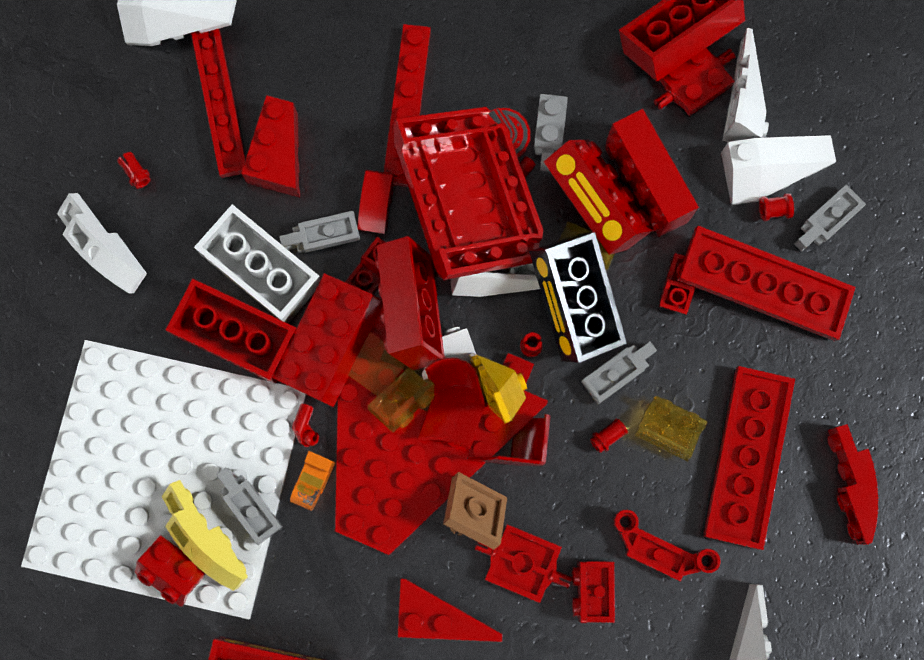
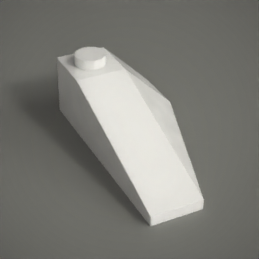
M746 28L740 39L733 79L735 82L731 90L723 141L727 142L765 138L768 132L769 123L765 122L766 107L753 29Z

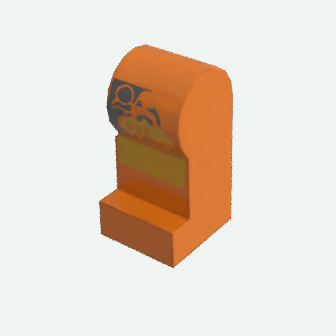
M308 451L304 461L305 464L292 491L290 502L312 511L320 494L323 493L336 462Z

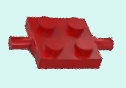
M705 48L659 80L664 85L666 93L654 100L655 105L661 110L667 104L674 101L689 116L734 85L735 81L724 68L725 64L735 59L734 52L729 48L716 57Z
M508 524L502 535L501 544L497 548L492 549L486 546L488 549H485L478 545L475 547V550L491 556L490 567L485 577L486 581L536 602H541L545 589L551 582L568 589L570 584L560 580V578L569 582L572 581V576L570 577L556 571L557 559L562 549L561 546Z

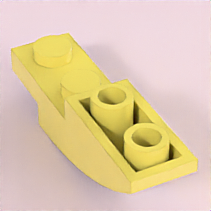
M181 480L170 483L162 495V499L172 515L165 525L170 535L184 554L205 574L232 591L238 589L248 576L243 562L236 557L232 550L229 537L223 534L219 526L208 530L205 517L196 509L191 492L183 486Z

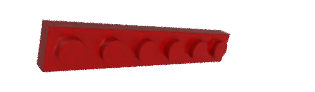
M403 24L384 172L394 174L393 186L409 187L394 143L393 123L397 118L420 116L431 27Z
M220 28L204 33L199 31L192 32L191 35L219 175L221 178L239 175L242 172L246 156Z

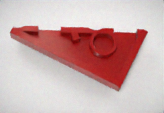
M401 578L398 637L502 642V633L409 580Z

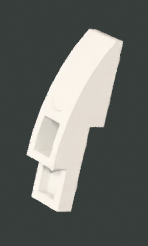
M69 193L57 212L60 219L66 225L63 236L80 256L100 274L129 294L134 293L146 276V271L117 233H107L78 193Z

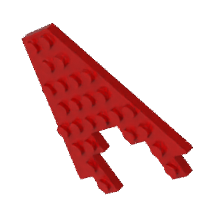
M380 311L338 397L335 532L390 555L448 500L451 481L454 475L459 472L471 478L487 463L470 461L467 457H493L547 405L548 400L524 391L525 401L513 419L507 423L499 418L489 408L488 403H486L471 449L469 450L448 441L419 440L418 437L427 411L396 398L407 372L382 361L386 351L384 346L386 328ZM508 353L503 365L515 370L516 374L521 373L527 383L534 363Z

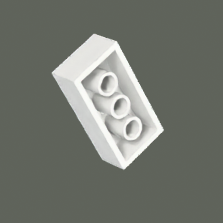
M233 204L194 247L202 257L268 312L286 323H289L313 296L321 281L318 274Z

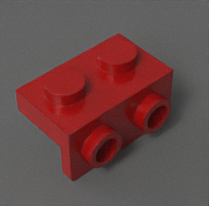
M162 535L137 560L135 573L140 582L146 586L152 585L160 591L161 596L171 604L176 603L180 607L186 603L188 595L206 575L181 549Z
M578 561V567H573L572 570L573 586H578V598H573V616H578V622L615 623L614 562Z

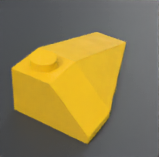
M475 353L469 354V359L476 370L489 408L505 423L511 421L526 399L523 390L527 389V385L522 374H516L515 370Z

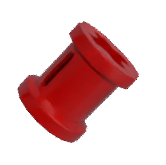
M785 193L783 197L775 198L761 196L759 199L761 219L765 222L774 217L785 216L787 219L792 218L794 215L792 195Z

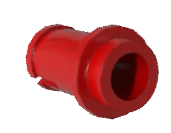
M132 152L123 154L126 161L122 157L118 158L117 163L130 178L129 183L131 186L140 189L149 184L150 173L142 168Z
M535 332L528 333L520 342L521 352L527 357L539 355L542 350L541 336ZM530 341L534 342L536 344V347H530L526 343Z
M616 418L599 433L594 432L590 442L599 453L603 451L608 452L609 446L622 436L628 434V430Z

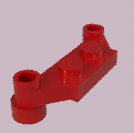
M621 510L614 517V526L619 531L627 548L625 556L677 581H681L685 575L697 572L713 573L720 566V556L712 549H702L697 553L691 554L639 529L638 517L631 510ZM623 516L629 521L627 527H623L620 524ZM705 555L708 557L709 560L706 566H704L701 561L702 557Z

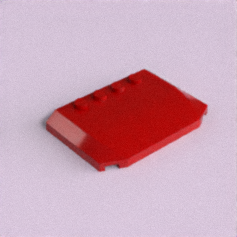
M487 107L397 118L393 123L394 143L435 269L444 280L531 264L532 260L529 251L539 248L540 240L543 236V228L508 129L502 123L497 124L489 115L491 111Z

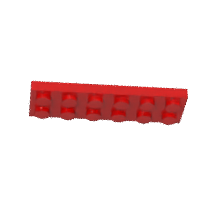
M699 225L694 229L677 279L833 341L840 340L856 288Z
M742 366L736 367L703 537L764 550L795 384L794 378Z

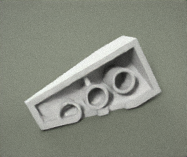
M118 0L117 7L125 43L128 45L155 46L159 45L160 41L169 38L177 40L184 38V34L196 31L204 33L230 26L237 0Z
M831 135L768 137L731 141L726 144L721 152L731 205L758 202L761 196L767 197L836 162Z
M533 263L450 279L452 295L482 297L540 289Z
M749 585L729 660H767L769 653L772 652L771 641L769 642L767 635L763 634V628L767 627L768 622L763 585Z

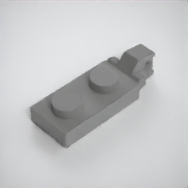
M540 94L534 150L535 155H541V171H549L543 161L563 144L568 97Z
M846 184L804 222L805 224L801 229L805 234L794 245L802 252L812 242L817 246L825 243L866 204Z
M354 211L298 223L299 226L292 228L293 233L279 236L282 246L287 250L297 248L298 253L311 252L360 240Z
M648 342L639 350L634 345L630 348L627 347L584 378L581 383L595 402L600 404L644 372L645 368L649 366L645 360L653 355L657 349L651 342Z
M226 467L216 474L225 486L220 491L224 496L222 497L257 545L263 543L283 527L249 480L245 479L243 475L236 478L232 471Z

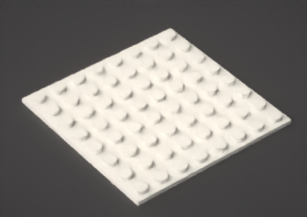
M85 340L21 567L165 600L161 596L160 591L152 585L146 586L139 581L135 568L137 560L160 535L180 549L165 527L172 515L162 499V495L170 483L181 480L183 486L191 492L196 509L205 517L208 530L219 526L223 534L229 537L232 550L236 557L243 562L248 576L238 589L232 591L206 574L188 595L185 605L250 619L271 536L260 545L255 543L222 497L224 496L220 491L225 486L216 474L226 467L232 471L236 478L243 475L245 479L249 480L276 517L296 438L292 430V424L300 404H304L306 394L288 385L273 384L266 380Z

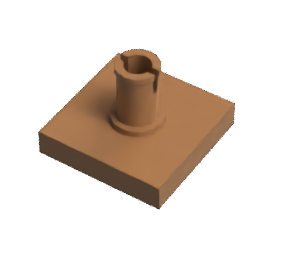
M458 472L452 477L443 524L450 527L454 534L458 531L457 535L459 536L464 534L495 549L501 544L507 497Z

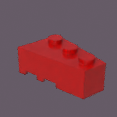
M266 95L241 174L247 184L300 198L298 114L293 102Z

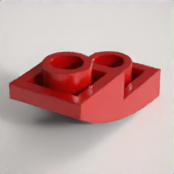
M365 171L359 207L358 230L383 234L387 232L389 204L392 201L393 173Z
M379 237L373 241L361 257V262L345 283L368 293H375L378 284L381 283L380 272L375 263V259L378 257L377 245L386 243Z
M674 253L659 307L687 315L695 287L677 280L685 256Z

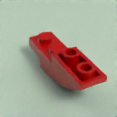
M848 424L828 430L830 435L828 436V444L830 449L834 453L836 452L840 463L838 464L839 474L847 482V486L837 488L839 493L837 495V502L841 511L845 512L848 518L847 530L851 539L856 541L857 545H867L873 542L877 525V479L869 449L857 451Z

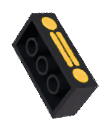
M595 232L576 234L529 251L561 362L580 363L627 344Z

